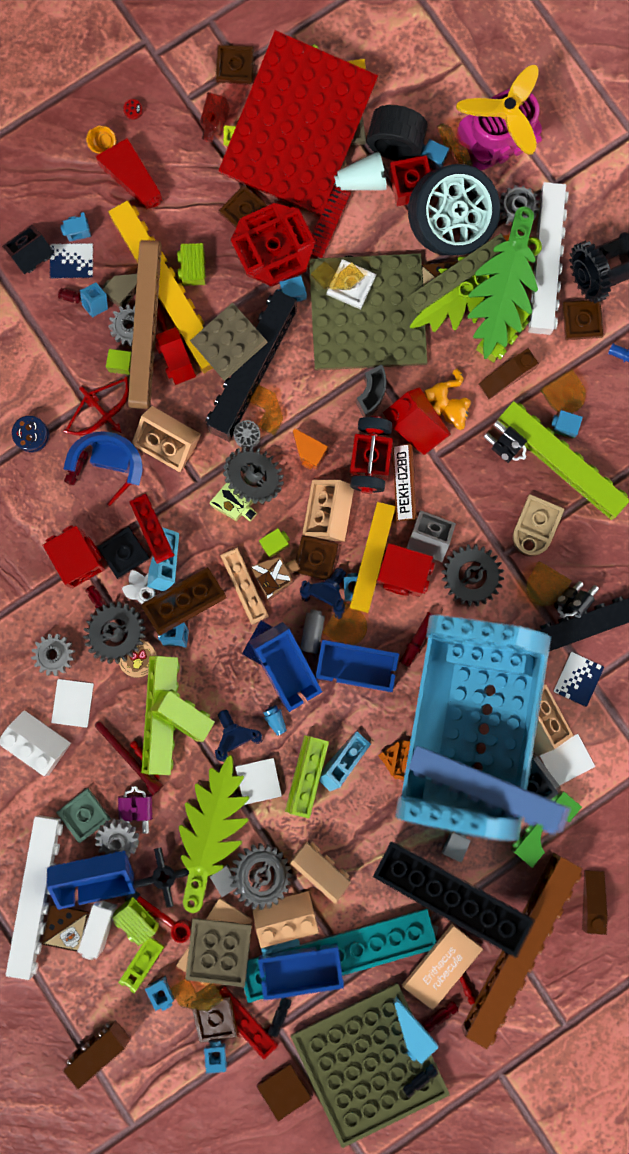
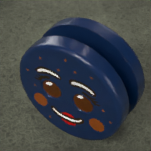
M31 415L23 416L12 427V439L23 451L34 453L42 450L47 445L49 430L46 424L38 417Z

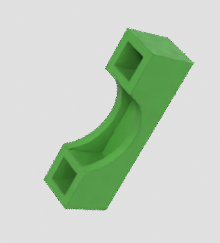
M561 790L558 795L550 799L571 808L566 820L568 822L582 808V806ZM537 823L535 826L530 824L524 829L526 833L519 837V840L513 842L511 850L532 868L545 853L541 845L543 826Z

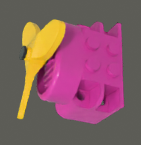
M530 65L525 68L515 79L510 89L491 98L464 99L457 103V110L468 115L460 121L456 136L473 167L483 171L497 163L502 164L513 155L518 156L523 152L529 155L534 154L536 144L542 141L540 136L542 126L538 120L540 112L539 103L531 93L538 78V67L536 65Z

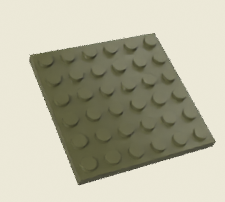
M421 253L310 259L315 370L375 368L383 365V367L427 365L425 325L413 329L410 328L411 323L419 314L416 315L406 300L408 296L423 287ZM342 259L376 274V278L361 310L327 295L328 288Z
M398 982L290 1035L341 1148L450 1095L432 1055L420 1064L417 1059L413 1061L406 1053L408 1049L393 999L397 997L411 1014L412 1012ZM433 1064L438 1070V1075L433 1079L430 1078V1082L419 1091L416 1090L413 1096L408 1097L404 1093L403 1087L408 1083L410 1084L412 1079L422 1071L425 1072L426 1068Z

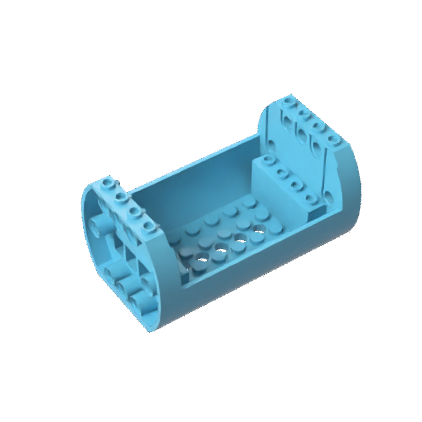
M431 615L429 616L426 633L428 643L401 796H398L395 817L408 822L484 838L519 840L521 816L511 817L504 813L505 810L500 807L497 810L486 806V802L481 799L477 802L467 798V793L462 791L460 794L449 790L450 786L445 784L443 786L436 785L427 776H425V779L413 775L414 771L408 769L416 746H420L472 768L475 763L479 762L483 766L482 772L527 790L551 637L538 631L517 626ZM489 685H493L496 689L495 694L492 696H488L486 693V688ZM487 704L492 706V713L490 715L483 713V707ZM484 723L489 726V732L485 735L480 733V726ZM479 743H484L486 746V751L483 754H479L476 750Z

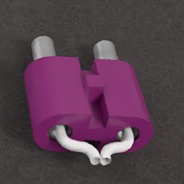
M132 786L131 790L126 791L124 795L118 796L119 820L123 819L126 822L133 820L142 821V833H149V820L153 819L152 796L146 795L142 790H138L137 786ZM135 789L136 792L142 793L143 795L134 796L127 794L132 793Z

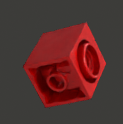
M68 526L63 530L62 534L46 539V543L42 545L65 586L72 589L105 570L100 561L102 557L94 542L78 526Z
M388 543L376 585L383 586V589L399 595L409 596L410 594L420 597L428 590L430 581L427 580V577L432 574L435 562H432L433 556Z

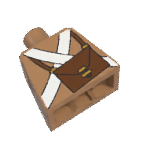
M278 557L253 565L251 569L266 598L271 600L294 582L291 574L300 570V567L295 559L285 564L284 560Z

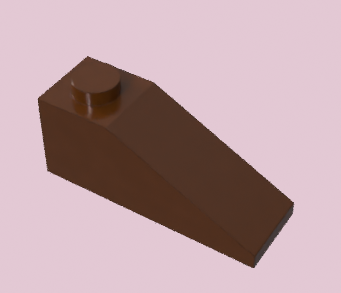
M527 348L478 385L487 398L491 399L535 370L539 362L529 348Z
M584 870L582 930L587 934L607 935L608 913L605 872Z

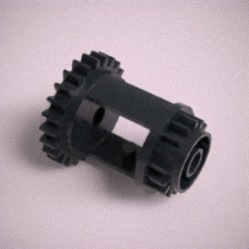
M625 231L618 238L595 247V244H591L590 241H583L571 248V259L569 261L572 264L570 266L573 270L572 276L575 277L574 283L578 284L577 289H581V295L585 294L586 300L589 299L590 302L594 303L605 300L609 296L608 292H611V286L629 279V231ZM619 255L621 265L610 269L607 260Z

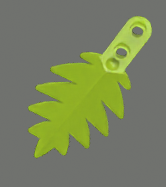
M530 237L527 246L535 244V250L531 251L534 256H537L542 250V243L538 238ZM458 257V261H461L465 257ZM439 269V272L442 274L448 269ZM496 274L474 275L466 282L461 283L457 288L423 310L411 323L410 328L413 329L430 323L432 331L436 332L449 314L452 328L456 331L464 317L467 304L471 312L485 300V297L469 298V293L482 282ZM473 318L472 322L476 323L478 318Z
M229 755L225 760L220 772L213 768L209 769L211 792L200 784H195L196 796L203 813L190 803H185L188 819L196 833L194 834L183 825L179 826L181 839L189 855L188 857L183 854L181 859L189 870L183 906L190 913H196L202 908L208 876L224 868L223 865L213 864L227 857L242 844V841H220L234 834L249 821L248 818L226 819L237 812L249 800L248 796L229 797L244 779V776H233L232 755ZM197 881L199 887H195L193 882ZM190 900L194 901L195 906L190 905Z

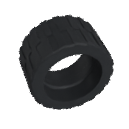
M398 105L380 106L373 112L366 143L373 152H379L382 157L400 161L419 157L422 152L428 123L420 113L413 109Z

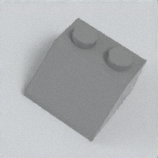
M420 510L406 549L433 556V560L442 562L450 545L456 523Z

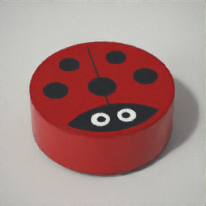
M135 99L126 101L123 106L126 117L131 120L138 119L142 115V106Z

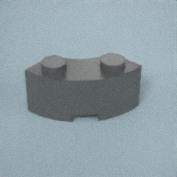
M383 365L365 373L366 388L363 394L357 397L356 404L363 417L373 415L382 403L386 389V374Z

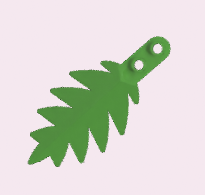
M528 207L517 209L509 240L494 247V252L502 253L490 259L475 272L476 276L496 275L482 282L468 295L469 298L491 296L481 302L467 316L468 319L487 318L473 335V339L484 338V359L488 358L496 343L503 347L507 346L505 323L519 333L522 331L519 314L514 303L528 314L532 313L527 293L521 284L522 282L534 292L538 291L535 276L527 261L529 260L534 263L536 260L533 252L527 246L534 219V213ZM522 213L526 214L528 218H524ZM518 231H521L523 233V236H520L518 234Z

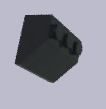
M533 750L527 790L552 799L559 794L561 787Z

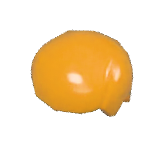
M103 125L90 129L86 137L88 147L96 154L107 150L117 142L115 133L109 127Z

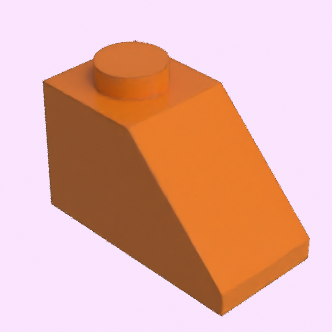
M294 428L293 437L302 465L308 469L314 468L317 470L328 451V446Z

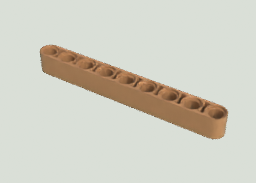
M141 240L139 245L128 397L129 408L149 409L151 404L162 251L161 241Z

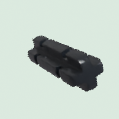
M287 997L281 998L280 1007L276 1010L268 1030V1034L277 1037L279 1035L280 1027H282L288 1012L287 1009L291 1005V1000Z
M433 1064L429 1065L425 1072L422 1071L411 1080L410 1084L408 1083L403 1087L404 1093L408 1097L413 1096L416 1090L419 1091L430 1082V1078L433 1079L438 1075L436 1067Z

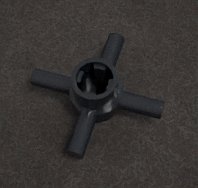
M162 847L155 848L157 868L152 876L134 880L135 888L154 884L163 891L166 908L173 907L170 887L174 884L176 878L188 876L189 870L183 868L174 871L170 866L165 865ZM161 872H165L166 875L170 876L167 882L159 881L158 877L161 876Z

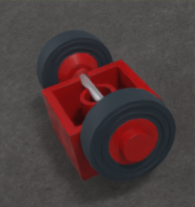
M378 416L362 417L359 419L358 430L370 435L355 434L350 467V475L353 476L350 483L352 489L365 494L384 491L385 480L388 479L393 438L379 437L378 435L391 434L393 426L391 421Z

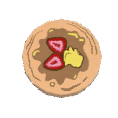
M141 639L140 641L143 642V645H137L139 652L133 651V657L127 655V661L125 662L121 658L119 663L121 670L134 678L148 675L149 656H157L154 647Z

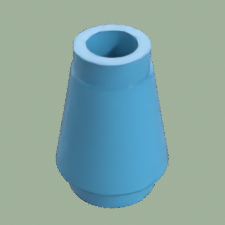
M277 705L263 711V718L277 736L287 731L281 709H278Z

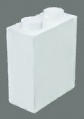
M101 900L92 906L78 949V953H81L82 957L93 960V958L97 959L103 952L112 926V916L118 905Z

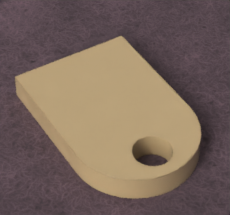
M529 494L513 531V543L516 549L527 556H537L547 550L560 522L564 508ZM526 540L531 541L534 545L530 551L526 550L523 546Z

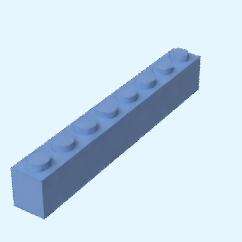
M416 746L408 769L414 771L413 775L425 779V776H427L436 785L443 786L445 784L450 786L449 790L460 794L462 791L467 793V798L477 802L481 799L486 802V806L497 810L500 807L505 810L504 813L511 817L516 818L519 815L524 818L523 822L533 826L536 823L543 826L542 830L551 834H555V831H563L571 808L424 747Z

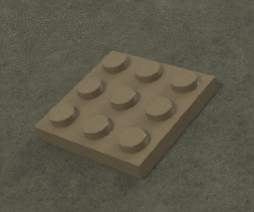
M233 302L190 340L224 381L268 343Z
M193 918L185 980L245 987L252 925Z

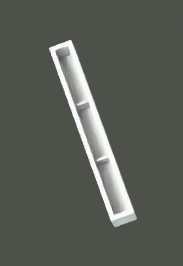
M544 182L540 190L536 238L541 241L542 250L535 256L533 274L538 291L534 292L532 290L530 305L532 313L529 316L528 333L551 335L552 331L557 328L558 318H555V311H558L559 300L556 298L561 287L558 275H561L562 263L559 262L564 252V245H561V239H564L565 236L563 221L566 220L567 209H564V204L567 203L569 194L566 191V184Z
M42 815L34 817L7 965V977L30 980L37 973L39 965L36 962L37 954L40 955L42 949L40 936L44 934L46 923L43 920L44 915H47L49 910L47 898L50 893L47 889V867L56 865L54 859L60 849V844L57 843L58 837L63 832V824H61L60 818Z

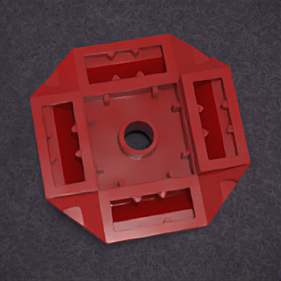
M273 203L240 218L231 237V244L246 275L273 287L282 281L306 272L315 246V240L299 208H291ZM274 243L277 244L278 247L275 249L269 248V245Z

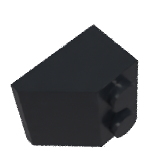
M32 224L2 246L24 275L34 271L38 264L49 260L51 255L55 253L42 234Z

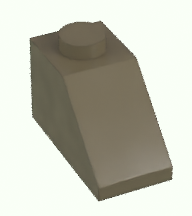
M137 274L114 276L111 280H107L103 286V291L107 294V298L118 307L124 308L136 294Z

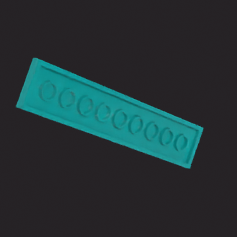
M425 908L300 944L297 947H291L283 951L316 946V950H320V945L338 943L342 976L430 951L437 941L428 910ZM258 957L248 959L244 991L247 1002L250 1003L264 999Z

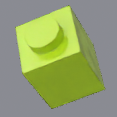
M109 349L106 363L107 370L112 373L130 375L132 352Z
M277 528L260 539L259 543L268 557L272 558L289 547L288 541L290 539L284 530L280 532Z

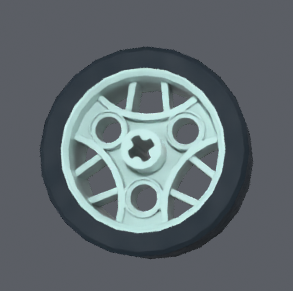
M466 164L444 166L424 175L412 191L408 204V219L416 239L428 250L441 255H465L474 252L486 244L492 237L500 218V200L493 182L484 172ZM450 186H452L455 190L453 196L449 194ZM470 190L473 191L476 197L472 202L466 194ZM431 196L438 197L435 208L429 205ZM469 213L473 215V221L471 223L468 221ZM438 218H441L443 222L441 228L436 224ZM460 227V241L455 242L452 229ZM444 234H446L447 240L442 238Z

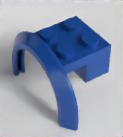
M103 431L90 433L78 439L67 453L63 469L75 472L80 454L87 446L91 445L93 447L90 458L92 466L128 473V484L140 485L143 471L141 456L136 447L121 435Z

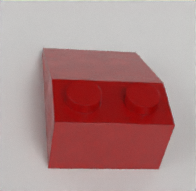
M420 387L407 391L383 412L387 420L392 422L393 429L423 455H426L451 435Z

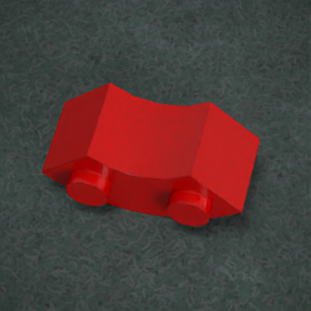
M177 327L156 334L158 342L155 343L159 354L163 353L168 368H165L168 378H173L175 385L196 378Z

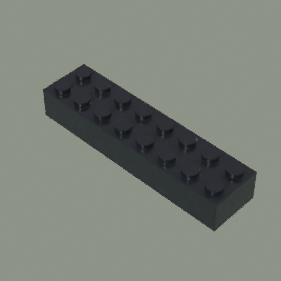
M275 290L273 295L270 294L266 302L268 306L265 312L261 311L257 320L259 323L256 329L268 343L236 370L230 378L225 380L223 384L225 389L222 395L219 394L214 402L216 406L213 412L210 411L205 420L209 433L228 442L231 441L235 426L241 421L297 313V300L278 290Z
M390 842L373 875V878L515 958L519 956L536 922L534 918L396 842Z

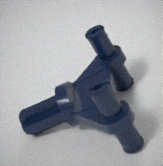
M337 568L330 579H326L321 583L310 584L309 581L304 580L300 587L302 601H309V596L312 595L333 606L335 618L341 619L345 612V605L339 592V584L345 577L346 572L342 568Z
M228 710L218 713V718L224 730L222 731L223 736L220 744L215 750L217 760L225 762L228 758V752L251 740L257 744H260L259 742L262 743L263 736L260 731L234 724Z

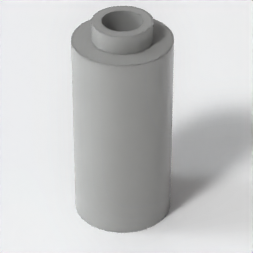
M311 610L310 613H306L300 650L313 654H318L325 620L322 611Z

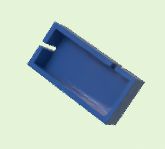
M283 622L249 641L282 704L289 712L304 704L301 697L297 694L298 692L307 701L322 693L294 636Z
M322 640L315 678L333 682V678L337 679L336 683L393 692L395 675L391 674V671L395 672L397 669L399 653Z
M125 851L47 867V889L58 910L75 906V887H78L79 905L135 893V874L131 864H129Z
M338 943L320 945V950H316V946L262 954L258 957L264 1001L344 988Z

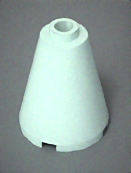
M375 152L337 171L338 175L334 176L336 187H340L341 190L383 191L387 189L384 167L379 152Z

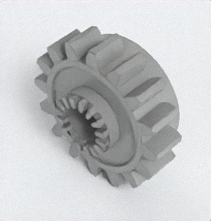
M515 185L512 190L507 188L506 193H502L500 199L501 219L506 218L507 225L510 222L513 223L515 212L518 209L515 205L520 204L521 207H528L533 211V220H535L536 214L539 211V207H537L539 200L535 199L537 194H533L531 188L526 189L524 185L522 187ZM522 213L524 218H528L526 214Z
M127 305L125 310L120 306L119 313L113 312L115 318L110 317V321L113 323L108 325L109 329L113 330L110 333L112 337H115L117 343L121 341L124 347L126 344L132 347L133 327L127 329L126 326L130 323L134 324L135 306L131 309Z
M48 634V639L42 636L41 643L35 642L37 649H32L36 656L31 657V659L37 660L34 667L40 666L39 672L43 673L46 670V675L48 676L52 672L54 676H58L59 671L66 673L65 668H71L72 666L69 663L75 660L72 657L75 650L70 649L73 644L66 643V637L60 640L59 634H56L55 638H53L52 634ZM52 650L57 652V658L51 660L49 656Z
M112 819L110 822L105 821L104 826L100 825L95 837L97 839L95 845L100 846L99 852L104 851L105 855L125 851L127 857L130 858L131 853L134 854L138 847L139 833H135L136 827H132L130 822L123 821V819Z

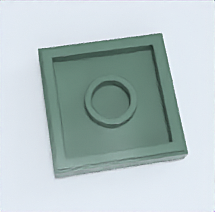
M89 788L56 812L79 844L97 831L100 825L103 826L105 821L111 820V817Z

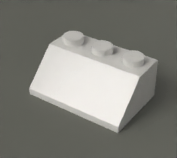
M25 710L7 727L0 737V746L43 776L50 775L71 745V742Z

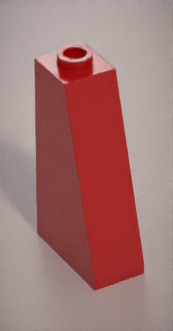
M128 138L95 156L99 166L147 210L157 207L163 201L159 189Z

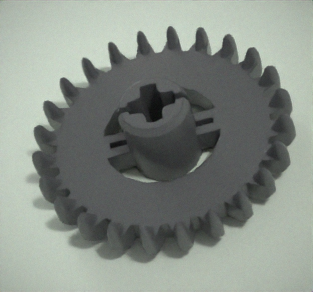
M246 446L242 448L241 452L239 448L236 449L235 453L231 452L223 466L225 469L223 475L226 477L225 482L230 483L228 488L234 489V495L239 494V498H246L248 503L252 500L254 504H257L258 501L264 504L265 501L270 502L272 498H276L278 493H280L281 486L284 484L281 481L284 475H278L282 468L275 469L279 463L278 461L271 463L274 456L267 459V451L260 455V448L254 453L253 446L249 448L248 452ZM240 471L244 473L243 479L241 477Z
M467 544L466 551L460 546L459 553L455 550L452 551L454 558L447 556L450 563H443L447 570L441 571L442 574L446 575L441 580L448 583L444 586V589H451L448 595L455 594L454 601L461 598L460 604L462 605L467 601L469 607L474 601L478 607L479 600L486 604V597L489 600H493L491 593L499 594L495 588L503 587L498 581L504 580V577L499 576L504 570L497 568L502 564V562L495 563L497 555L490 557L492 550L485 553V546H483L479 551L477 544L471 550L470 545ZM467 562L480 564L479 567L470 566L467 568L463 575L464 578L461 581L459 580V571L463 564ZM482 567V569H481V570L477 573V575L475 576L476 579H475V578H472V579L470 578L468 581H466V582L463 584V582H464L467 578H469V575L471 574L470 571L473 573V572L478 571V570ZM486 571V580L482 587L478 589L465 587L467 584L478 583L482 579V572Z
M110 602V608L103 604V611L96 608L98 615L90 614L93 621H86L90 628H84V631L89 634L84 635L83 638L90 641L85 643V646L91 647L88 652L95 653L93 656L95 659L101 657V662L107 660L109 664H112L115 659V662L119 664L121 658L126 662L127 655L133 657V651L139 652L137 645H143L140 639L145 638V635L141 632L146 627L140 625L144 623V620L139 619L141 615L139 612L134 614V607H131L129 610L127 603L124 604L123 608L121 602H117L116 607L113 602ZM121 620L125 622V625L119 626L117 623L110 621ZM128 632L126 640L119 646L113 647L105 644L108 640L115 643L120 642L124 638L125 633Z
M259 843L258 849L255 845H251V851L248 848L243 849L245 855L237 854L240 861L233 860L237 868H230L231 871L235 872V875L230 876L229 879L235 880L230 887H237L233 894H241L238 901L241 902L246 899L245 906H249L252 903L251 908L256 909L259 904V909L263 910L265 904L270 909L272 902L278 905V898L284 899L282 893L289 892L286 885H291V882L287 878L292 877V874L287 873L291 866L285 865L288 859H282L283 852L277 854V847H273L271 850V846L266 844L264 849L263 844ZM264 862L262 867H256L250 871L254 864ZM272 867L274 871L273 884L269 889L259 891L261 886L267 885L271 881L269 870Z

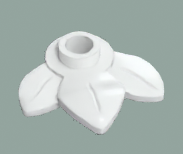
M134 570L129 575L130 585L122 587L123 593L127 598L138 600L141 604L155 597L156 589L147 587L148 574L144 577V575ZM148 593L149 598H143L142 594Z

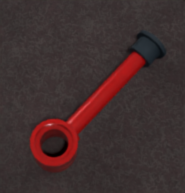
M136 890L134 894H129L125 898V901L134 897L146 911L172 928L171 937L175 942L184 943L190 938L192 923L189 920L181 919L177 920V922L140 897L141 894ZM178 927H184L187 934L180 935Z

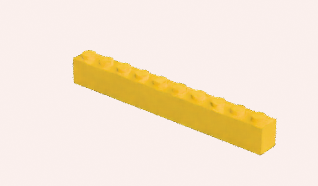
M127 200L108 212L138 263L140 241L156 240L153 236L149 237L147 225L144 220L140 222L137 217L140 215L135 205L131 206ZM161 251L158 298L204 374L213 369V367L190 340L204 329L202 325L205 323L200 314L196 315L193 311L195 309L193 302L190 298L186 299L184 296L186 291L181 283L177 284L174 279L177 276L172 267L168 268L165 264L167 259Z

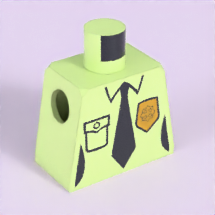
M226 483L210 501V506L235 521H238L243 515L251 522L257 515V512L250 507L253 503L252 500L248 503L246 498L240 499L239 494H233L234 489L228 488L230 483Z

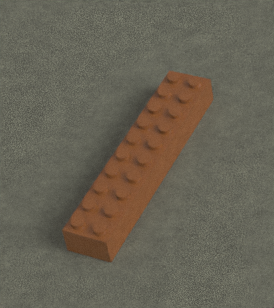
M553 853L522 911L534 918L536 922L517 958L503 950L501 951L461 1027L467 1039L485 1049H488L489 1045L492 1046L496 1041L498 1028L503 1027L507 1019L505 1015L508 1009L513 1008L518 990L521 991L526 983L524 979L527 973L532 972L537 954L540 955L542 953L546 937L551 936L555 920L561 917L565 901L570 900L574 884H577L582 877L581 867Z

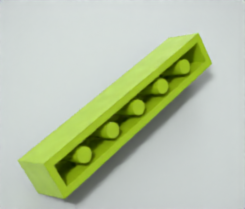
M149 656L141 772L144 774L171 775V770L173 769L172 751L175 747L173 731L176 728L151 712L150 709L162 690L170 691L171 689L176 692L178 691L177 673L179 672L180 664L177 657Z

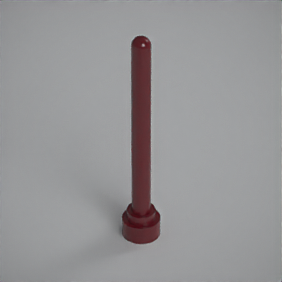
M98 721L95 723L96 729L147 784V791L150 795L154 796L160 791L164 785L159 780L152 779L148 774L141 773L142 767L102 722Z

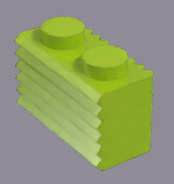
M203 243L181 244V250L177 251L178 262H181V269H178V279L182 280L183 286L206 285Z
M134 897L117 908L112 916L115 926L121 928L127 934V938L138 946L151 938L159 926V923L148 914V911Z

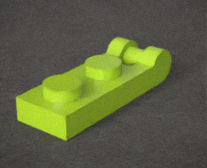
M153 937L146 940L118 983L129 987L130 991L135 994L165 945ZM130 974L137 977L135 982L128 978Z

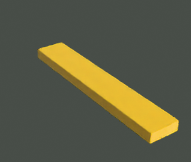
M380 502L376 504L350 604L351 609L369 613L396 506Z

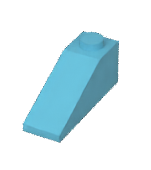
M162 527L175 556L158 564L154 557H152L147 587L164 592L175 583L179 533Z
M356 731L325 765L319 782L329 791L340 788L371 743Z
M395 997L393 1000L408 1049L406 1053L413 1061L417 1059L422 1064L439 1048L438 1044L402 1002Z

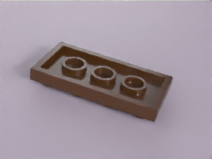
M207 567L142 603L141 606L157 634L161 636L227 597Z

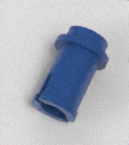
M612 343L608 354L622 359L624 363L625 361L629 362V349Z

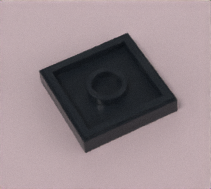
M127 527L97 547L117 579L122 578L150 559L130 527Z

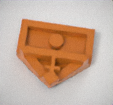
M398 741L378 755L391 776L395 779L404 780L410 748L409 741Z

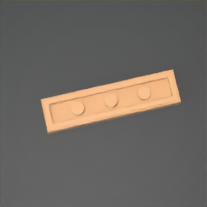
M238 547L220 555L251 625L268 618L267 611Z

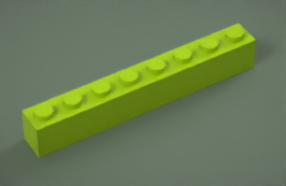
M513 401L498 418V421L506 428L511 426L528 440L524 446L610 520L616 518L629 503L628 495L623 490L615 488L613 482L607 477H602L595 466L588 465L581 454L578 452L574 453L569 448L570 446L567 442L559 440L554 436L555 433L550 428L542 426L540 424L541 421L536 416L528 414L522 404Z

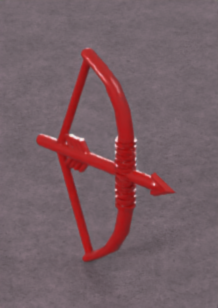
M125 376L121 380L91 392H87L81 386L79 390L85 396L63 432L77 436L87 435L101 428L104 423L109 422L113 427L112 430L122 433L119 423L116 424L112 417L119 412L129 396L128 377ZM125 382L126 389L122 399L114 408L112 407L106 413L98 404L99 398L94 393ZM84 402L89 407H95L103 415L99 421L95 422V425L86 430L77 432L69 430Z

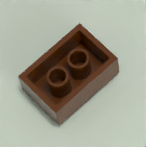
M116 1020L112 1024L106 1023L100 1029L96 1038L94 1035L91 1036L84 1043L85 1045L81 1047V1051L76 1049L69 1056V1059L65 1061L66 1066L63 1072L77 1090L127 1047L131 1038Z

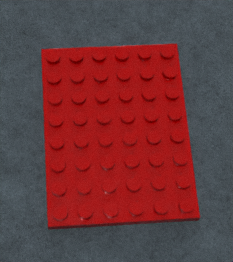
M275 30L218 173L321 216L335 184L334 176L338 175L337 171L341 170L379 75Z

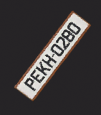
M412 444L392 446L396 521L417 520Z

